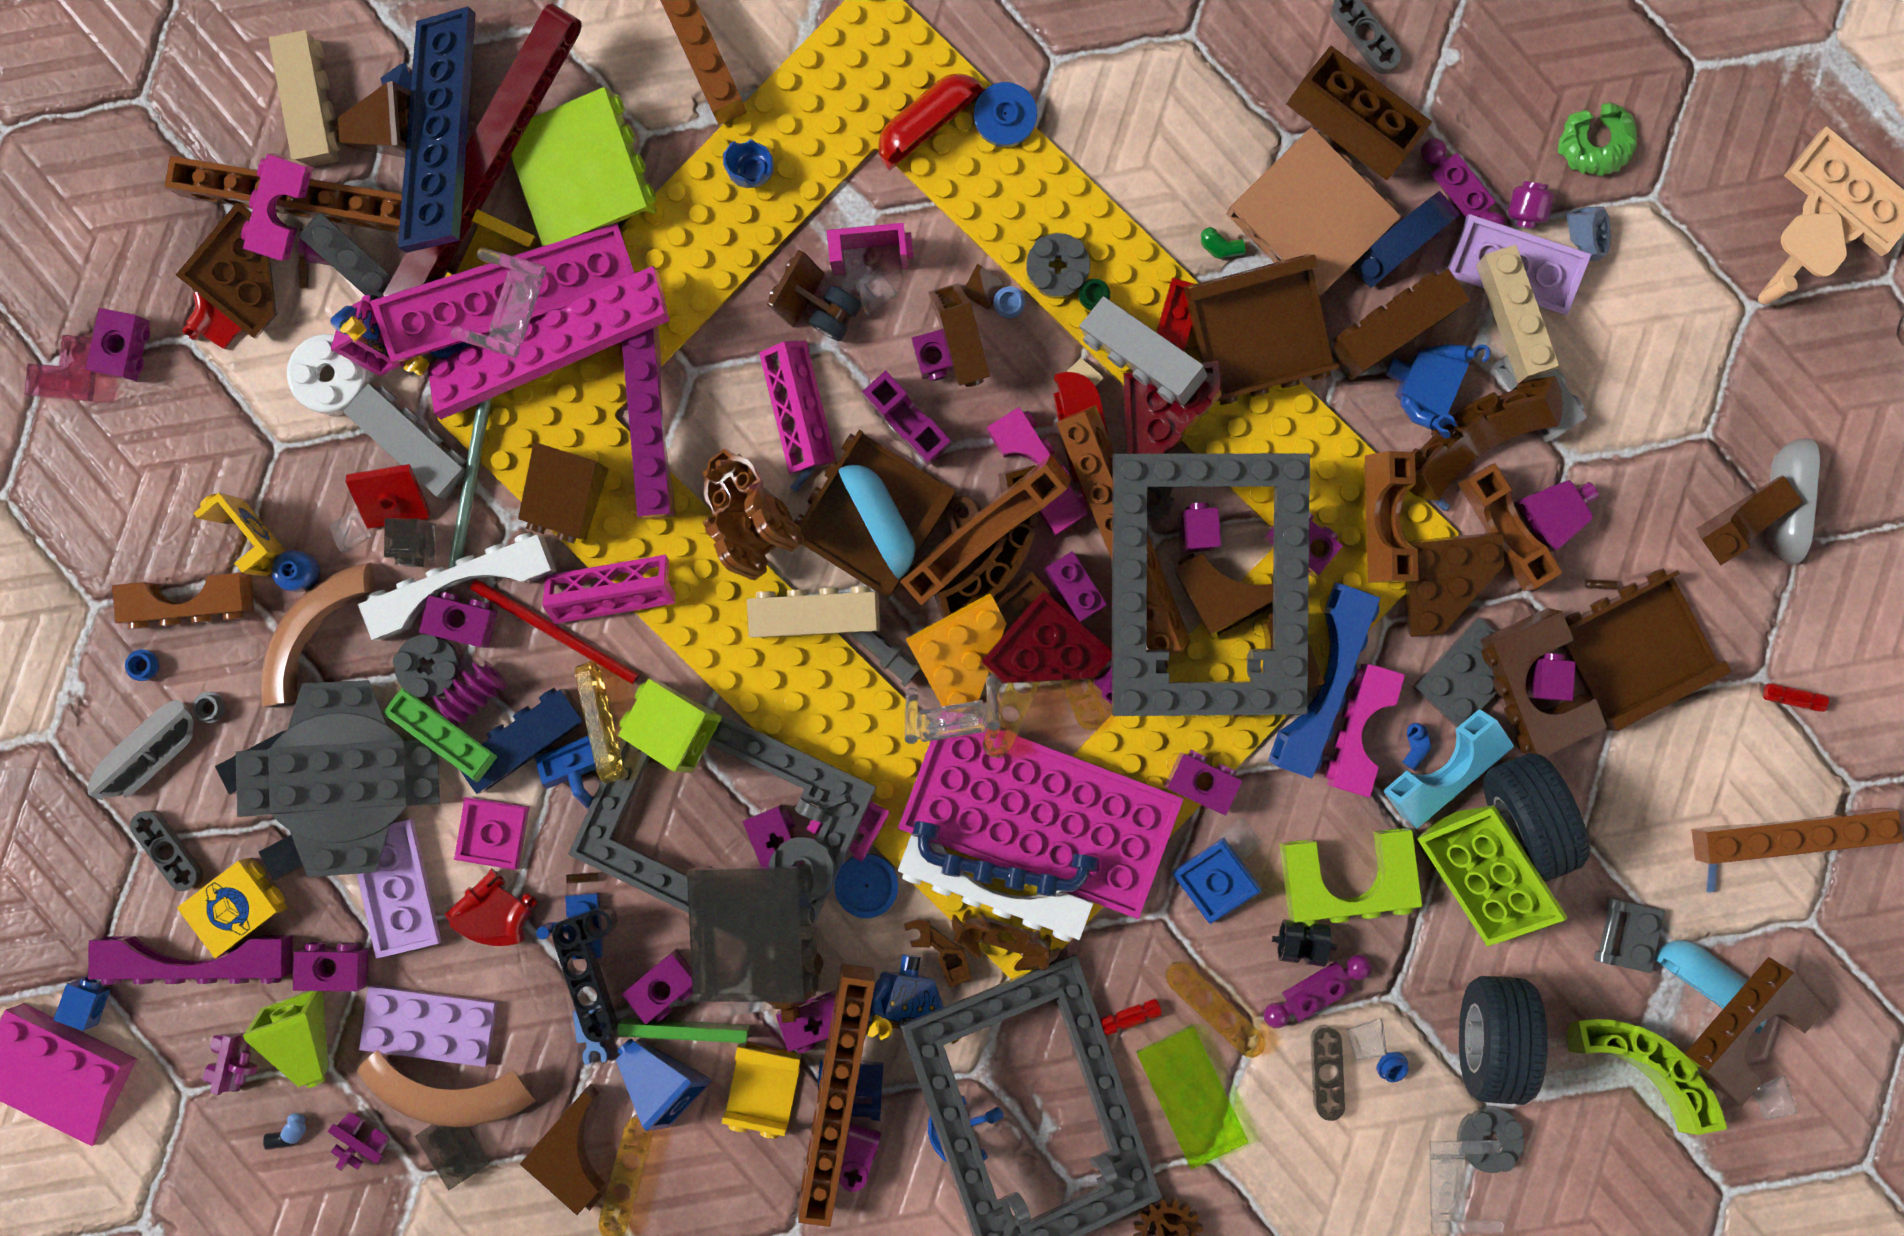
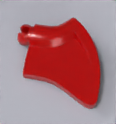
M197 292L193 293L195 309L186 321L188 324L183 327V333L188 335V338L191 340H197L202 334L222 349H226L233 338L243 329Z
M497 885L483 902L450 918L449 925L462 936L477 943L490 946L518 944L525 940L523 927L533 914L532 910L537 907L538 901L529 893L524 894L521 900Z

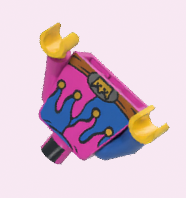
M375 295L363 296L359 302L352 306H344L331 318V325L336 328L331 350L379 377L398 366L403 367L408 372L414 371L418 376H422L430 365L429 361L423 356L414 357L396 364L391 363L370 301L379 298Z

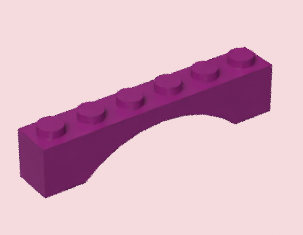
M654 327L622 341L637 516L643 520L675 517L673 484L667 456L662 412L659 329Z
M260 935L249 939L237 950L224 957L202 961L182 960L164 955L148 947L135 936H102L89 940L88 979H101V984L103 985L122 983V979H133V984L154 983V979H165V984L185 983L186 979H197V984L216 983L217 978H229L230 984L248 983L249 978H261V983L270 984L281 982V978L291 974L293 969V935Z

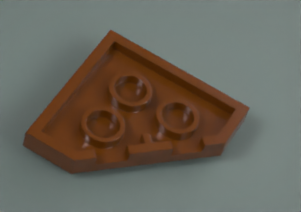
M236 202L176 273V276L251 337L257 339L277 315L271 261L268 256L243 249L245 240L241 239V233L244 223L250 221L252 212L241 203Z
M1494 532L1408 541L1410 545L1418 549V581L1406 582L1409 635L1411 637L1444 634L1503 568L1504 545L1502 533Z

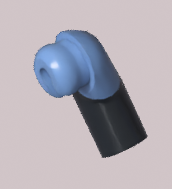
M301 1113L290 1114L287 1118V1124L281 1132L265 1134L263 1138L265 1150L296 1145L306 1131V1125L304 1124L305 1116Z

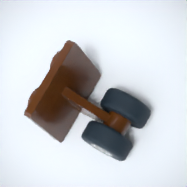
M798 250L795 256L788 261L785 273L779 284L771 290L767 306L788 325L795 327L807 305L810 304L819 309L815 310L809 320L810 325L829 338L841 341L848 330L841 323L845 315L855 317L862 304L853 295L833 285L828 287L823 296L827 303L816 297L814 293L824 278L825 273L805 252Z

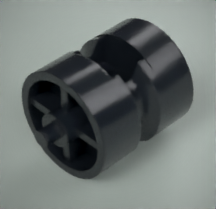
M1283 919L1278 936H1272V942H1276L1278 945V959L1283 962L1299 963L1301 959H1304L1307 965L1325 967L1328 963L1330 950H1336L1337 944L1331 943L1330 926L1324 924H1312L1311 926L1304 927L1303 922L1294 923L1292 920Z

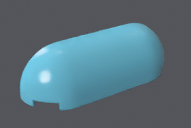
M848 465L840 468L839 473L875 544L893 574L900 580L910 570L916 546L886 486L874 471L865 466Z
M1676 940L1662 946L1655 954L1654 960L1722 1009L1748 981L1704 948L1690 941ZM1767 1019L1754 1030L1755 1033L1759 1034L1762 1031Z

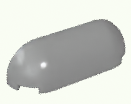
M1810 438L1794 440L1785 445L1774 456L1771 465L1770 482L1783 474L1802 500L1801 504L1765 528L1767 544L1771 545L1774 552L1780 557V560L1789 564H1798L1805 558L1813 538L1820 453L1817 443Z
M173 700L161 706L99 763L90 778L88 795L99 800H103V797L121 795L125 798L141 788L191 741L194 720L187 706L179 700Z

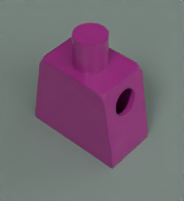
M1567 480L1518 499L1514 504L1535 538L1546 545L1550 552H1553L1563 546L1593 519V515L1587 505L1598 499L1599 493L1590 482L1576 489L1572 481Z

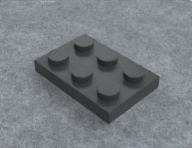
M1480 617L1476 618L1412 686L1456 728L1476 711L1482 709L1497 693L1493 684L1495 676L1492 668L1485 663L1481 651L1484 648L1480 639L1495 633V631Z

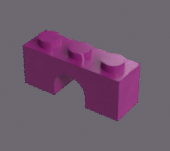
M886 370L862 391L864 398L927 466L951 446V440L930 417H926L908 397L906 391Z

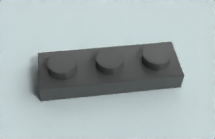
M321 212L298 234L305 243L364 295L380 297L386 290L392 276Z

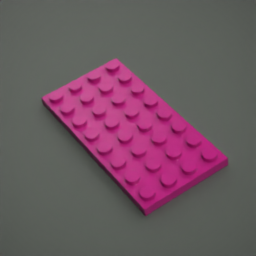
M943 708L898 829L912 834L915 821L940 826L938 839H931L932 842L985 862L1019 868L1039 874L1053 875L1063 879L1073 878L1077 872V869L1071 868L1073 854L1098 858L1097 871L1089 873L1086 883L1080 889L1067 893L1139 919L1183 798Z

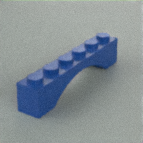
M1334 582L1324 609L1330 642L1329 661L1324 676L1325 683L1320 686L1315 698L1307 707V714L1299 715L1292 723L1278 731L1268 761L1272 764L1311 779L1314 773L1321 767L1324 746L1333 735L1335 717L1337 712L1342 710L1345 703L1344 693L1348 683L1355 677L1357 671L1356 662L1360 652L1367 645V633L1371 622H1374L1378 616L1379 597Z

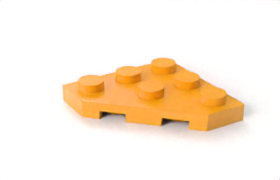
M991 594L978 599L906 638L942 708L958 714H962L977 706L989 671L979 662L1002 637L1006 622Z

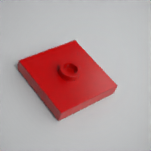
M410 464L346 474L345 482L367 529L429 519L430 510Z

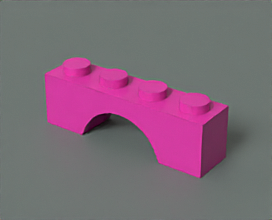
M1020 407L987 427V433L1003 458L1020 456L1038 465L1050 454L1053 455L1055 453L1045 437L1040 440L1034 429L1038 426L1029 411L1023 413ZM1061 464L1060 466H1061V467L1066 471V473L1069 475V473H1068V471L1066 470V468L1063 466V464ZM1069 485L1067 490L1038 512L1055 537L1086 517L1088 513L1085 509L1089 505L1080 491L1074 493Z
M1361 664L1360 669L1357 668L1355 677L1351 681V686L1355 687L1352 698L1346 700L1342 712V717L1346 718L1342 730L1339 729L1334 739L1333 746L1337 748L1334 761L1329 760L1325 771L1328 786L1370 798L1379 767L1369 759L1362 745L1363 727L1367 719L1375 711L1383 707L1397 705L1405 674L1371 664Z

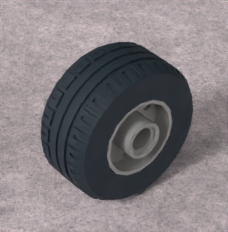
M1529 753L1489 769L1483 780L1487 806L1495 805L1544 882L1582 868L1590 856L1588 834L1576 801L1553 764L1542 755Z
M1479 976L1469 983L1460 1011L1459 1058L1464 1084L1470 1095L1480 1102L1525 1105L1535 1099L1540 1092L1547 1065V1020L1541 995L1538 989L1526 979Z

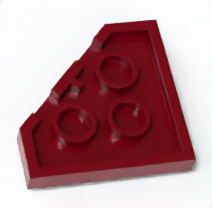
M1219 361L1201 363L1204 365L1208 377L1184 407L1176 401L1171 404L1164 400L1157 393L1158 388L1151 383L1147 386L1143 385L1133 377V372L1123 373L1127 454H1169L1222 396Z
M1043 590L979 663L1002 684L1093 679L1112 658V651Z

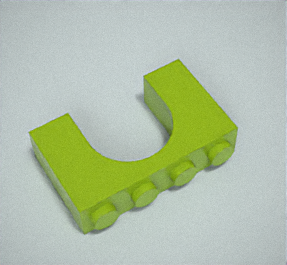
M1405 827L1373 831L1378 865L1377 875L1373 884L1366 892L1353 898L1333 896L1325 887L1321 878L1316 841L1306 839L1279 843L1289 919L1294 923L1303 922L1304 927L1312 924H1318L1320 919L1330 918L1331 923L1349 921V916L1362 915L1363 919H1373L1381 917V912L1393 911L1394 915H1406L1413 913V908L1422 907L1413 831Z

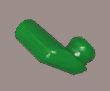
M1213 227L1205 228L1201 232V244L1214 258L1223 259L1245 255L1246 253L1243 239L1226 241Z

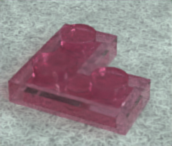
M62 335L59 366L27 363L24 395L93 402L96 373L85 370L92 337Z

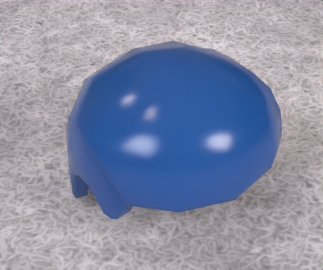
M752 139L740 144L733 141L723 153L724 168L730 180L739 187L755 188L764 185L774 172V160L768 148Z

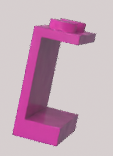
M904 223L826 230L829 262L834 276L846 275L844 250L899 245L902 269H908V259H914L911 232H905Z

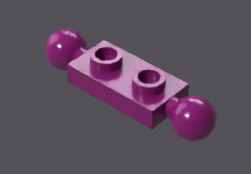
M1438 138L1427 140L1421 147V156L1425 162L1437 165L1438 168L1431 172L1430 175L1466 219L1467 215L1471 214L1505 226V220L1500 214L1488 210L1496 201L1459 154L1455 153L1448 159L1446 156L1447 148L1442 140Z
M1354 955L1347 961L1346 968L1344 969L1335 961L1285 990L1282 994L1286 1003H1271L1265 1008L1264 1020L1266 1024L1275 1029L1282 1028L1288 1023L1291 1014H1294L1297 1021L1301 1022L1351 993L1354 989L1349 982L1350 980H1365L1370 976L1372 972L1370 960L1364 955Z

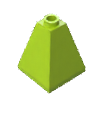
M307 991L260 1008L243 1034L245 1041L298 1087L306 1085L307 1088H312L321 1084L326 1079L324 1075L329 1067L323 991Z

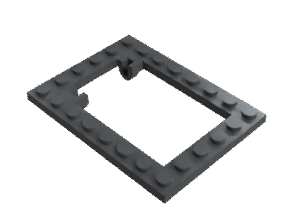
M1310 453L1113 454V716L1307 714ZM1274 486L1273 649L1249 650L1247 655V674L1250 681L1169 682V673L1165 671V660H1169L1168 650H1146L1147 487ZM1261 660H1263V671L1261 670Z
M713 710L723 717L708 744L803 788L804 791L795 810L809 819L824 823L816 840L829 848L835 863V876L832 884L825 894L811 902L794 903L782 896L771 894V890L766 887H759L752 905H749L613 839L650 759V756L621 738L568 855L754 946L759 947L767 942L777 940H790L806 944L877 786ZM806 864L800 874V879H805V875L811 872L810 867L806 866Z
M1072 954L1050 963L1046 971L1035 969L899 1025L972 1236H1082L1162 1199L1077 955ZM1056 998L1109 1150L1089 1158L1091 1166L1099 1169L1102 1176L1096 1178L1099 1188L1031 1218L1028 1207L1018 1192H1013L997 1200L943 1045ZM1010 1207L1013 1209L1015 1213L1014 1216L1012 1215Z

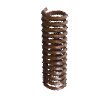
M299 257V274H301L299 275V283H301L299 287L307 288L309 287V263L304 262L306 261L304 257Z
M1585 580L1586 588L1614 590L1619 588L1616 580Z
M598 872L566 875V883L568 884V881L569 883H577V880L578 883L586 882V880L587 882L598 881Z

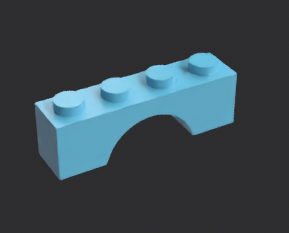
M1481 709L1455 729L1456 747L1451 758L1442 768L1426 775H1417L1405 771L1383 790L1400 816L1416 829L1427 822L1436 812L1452 801L1456 795L1473 781L1477 780L1482 773L1503 758L1514 747L1499 722Z

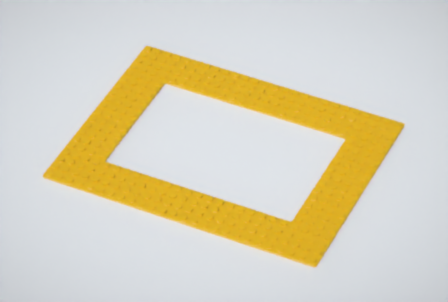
M844 0L744 102L747 113L725 122L655 193L657 201L653 203L657 213L651 214L648 211H644L634 215L620 229L634 273L654 266L659 273L670 321L656 326L659 329L661 367L871 152L879 151L880 134L891 119L938 80L947 75H969L979 81L985 89L992 85L904 0ZM977 99L974 100L895 167L1124 386L1123 373L1133 371L1126 366L1122 369L1117 367L1108 359V353L1101 348L1099 351H1095L1083 341L1085 336L1079 326L1091 311L1081 305L1078 296L1079 290L1066 298H1049L1041 294L1029 281L1026 273V262L1029 251L1034 246L1036 240L1049 234L1063 233L1082 241L1090 260L1087 280L1100 279L1104 281L1110 289V301L1155 332L1172 277L1198 284V282L1036 127H1034L1031 135L1025 141L1012 147L995 146L983 139L974 123V107ZM752 139L768 148L773 156L774 172L764 185L755 188H743L730 180L723 165V153L733 141L740 144ZM1055 258L1054 262L1049 263V267L1054 268L1056 274H1061V270L1067 268L1066 263H1063L1061 258ZM1191 326L1184 352L1201 363L1193 326ZM622 342L492 397L480 462L521 502L534 442L597 461L607 467L609 470L586 541L576 538L575 544L561 541L588 568L666 554L669 559L668 581L675 592V604L634 610V612L755 730L877 786L871 801L891 813L874 840L873 845L898 869L911 833L898 829L935 727L838 633L761 638L749 637L747 599L756 598V592L775 591V597L788 596L787 591L792 589L768 565H766L767 572L757 580L748 579L726 569L717 556L713 545L716 542L706 534L705 526L703 525L704 520L714 517L712 511L671 471L675 517L643 520L637 516L630 431L616 417L617 412L627 403ZM1300 381L1299 385L1289 388H1281V385L1269 387V393L1251 397L1250 393L1239 395V400L1230 404L1220 405L1219 401H1217L1181 442L1194 454L1310 453L1309 512L1314 516L1312 521L1321 528L1327 526L1339 536L1337 541L1343 545L1319 576L1312 577L1309 575L1308 642L1321 675L1324 678L1329 661L1330 648L1324 609L1334 582L1380 598L1378 616L1374 622H1371L1369 630L1406 593V582L1368 583L1365 455L1376 453ZM477 404L442 420L437 417L438 421L468 451ZM1274 486L1229 487L1269 527L1274 525ZM1410 491L1407 492L1400 510L1401 529L1407 541L1459 536L1457 530L1428 502ZM550 530L554 535L557 536L558 532ZM1314 540L1311 543L1310 551L1312 555L1318 558L1322 557L1324 546L1321 542ZM1274 547L1240 581L1241 583L1252 585L1273 583ZM659 567L650 568L642 576L645 578L658 576ZM627 572L620 573L612 582H623L630 574ZM1273 607L1213 640L1201 621L1189 634L1191 641L1182 652L1170 655L1169 660H1166L1168 664L1166 672L1169 673V682L1250 681L1247 674V655L1250 649H1266L1265 636L1261 624L1269 621L1267 615L1273 613ZM1314 688L1307 690V695H1308ZM1111 714L1072 757L1183 798L1170 834L1171 837L1201 806V804L1164 787L1179 753L1188 755L1189 751L1193 750L1208 758L1205 764L1217 769L1220 763L1235 770L1288 715H1242L1237 718H1230L1229 715L1113 716ZM1208 772L1199 774L1196 779V784L1200 790L1209 788L1212 783V777ZM944 846L945 850L950 855H956L976 861H983ZM964 872L973 879L974 873ZM993 878L992 884L978 882L992 890L1010 895H1038L1036 893L1037 886L1025 884L1022 891L1005 887L1006 880ZM922 880L920 885L914 884L950 920H952L953 915H957L962 922L964 913L970 909L972 911V918H977L979 913H984L988 918L1032 932L1037 931L1023 925V919L1011 915L1010 919L1003 918L992 913L993 907L981 903L980 908L963 902V896L951 892L950 896L937 893L932 890V884ZM1092 902L1093 905L1086 924L1104 906ZM1041 926V939L1043 940L1046 934L1051 936L1050 950L1059 947L1061 951L1069 943L1053 936L1054 930ZM1001 931L997 933V936L1004 941L1017 940L1009 932ZM984 942L979 943L980 950L1010 979L1038 969L1033 968L1018 972L1014 970V966L1022 958L1019 953Z

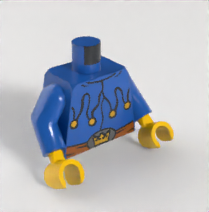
M902 954L899 973L883 971L874 986L868 1022L871 1024L868 1025L866 1030L869 1037H874L879 1033L880 1040H883L891 1035L892 1028L901 1029L899 1025L944 1007L935 980L918 975L921 957ZM960 1038L955 1041H952L951 1043L955 1044L957 1041L960 1040Z

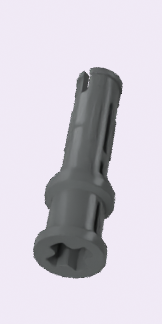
M877 631L850 633L852 637L880 660L881 667L884 670L889 669L901 679V685L904 687L920 672L921 667L919 663L913 662L902 652L903 648L900 645L897 646L895 644L893 646Z

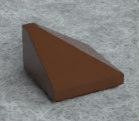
M977 263L963 291L968 299L989 310L994 302L996 293L1003 287L1005 282Z

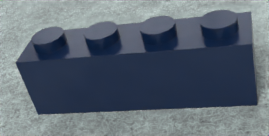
M554 687L539 697L541 703L534 708L524 707L512 716L515 719L514 722L506 727L501 724L486 734L489 739L481 745L498 756L478 783L461 771L476 794L486 792L588 720L567 689H559L557 691Z

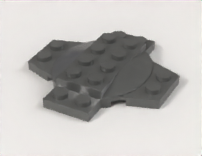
M369 680L302 683L288 729L275 741L272 747L267 750L236 751L237 817L273 815L280 824L290 830L307 877L376 873L390 824L404 812L407 806L440 804L438 754L421 741L404 742L396 732L386 725Z

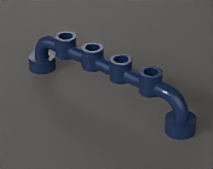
M921 821L914 822L912 835L918 836V849L921 856L928 863L942 867L941 874L960 877L961 871L974 873L973 881L992 884L993 878L1006 880L1005 887L1023 891L1025 884L1037 886V894L1056 897L1057 891L1073 892L1080 889L1086 883L1089 873L1097 871L1099 859L1082 854H1073L1071 868L1077 869L1075 876L1070 879H1063L1053 875L1039 874L1019 868L1000 866L990 862L937 853L931 847V839H938L940 826Z

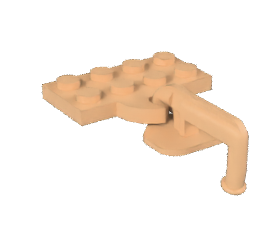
M1827 126L1818 132L1784 175L1807 194L1808 197L1803 205V215L1795 217L1781 235L1782 247L1790 256L1758 296V302L1762 305L1770 304L1788 292L1795 291L1798 283L1794 275L1802 266L1818 277L1831 275L1847 256L1845 244L1850 243L1857 237L1880 256L1889 253L1904 233V190Z

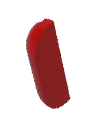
M966 74L947 75L938 80L891 119L883 128L878 143L880 158L889 171L892 170L976 100L985 90L981 83Z
M1076 372L1055 374L1054 381L1057 383L1059 392L1053 393L1058 421L1096 405L1108 434L1100 396L1093 382L1086 376ZM1065 447L1072 479L1074 483L1079 482L1078 476L1076 474L1070 456ZM1081 486V489H1082L1081 493H1082V495L1084 496V498L1087 499L1086 496H1085V493H1084V491H1083V488H1082V486Z

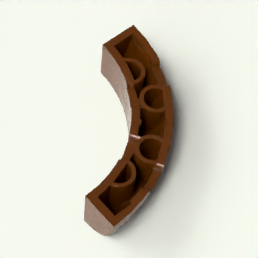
M1556 376L1518 383V389L1499 396L1495 392L1490 393L1460 409L1452 415L1457 427L1452 424H1447L1443 427V429L1448 430L1451 434L1447 439L1443 438L1437 429L1432 430V438L1420 450L1414 448L1412 451L1415 452L1416 485L1409 491L1424 499L1439 501L1454 478L1467 465L1488 450L1511 438L1531 431L1559 427L1563 412V399Z
M1036 465L999 473L1001 494ZM1038 512L998 539L971 569L955 581L947 584L934 595L942 619L988 594L994 597L1006 587L1023 564L1036 532L1035 525Z

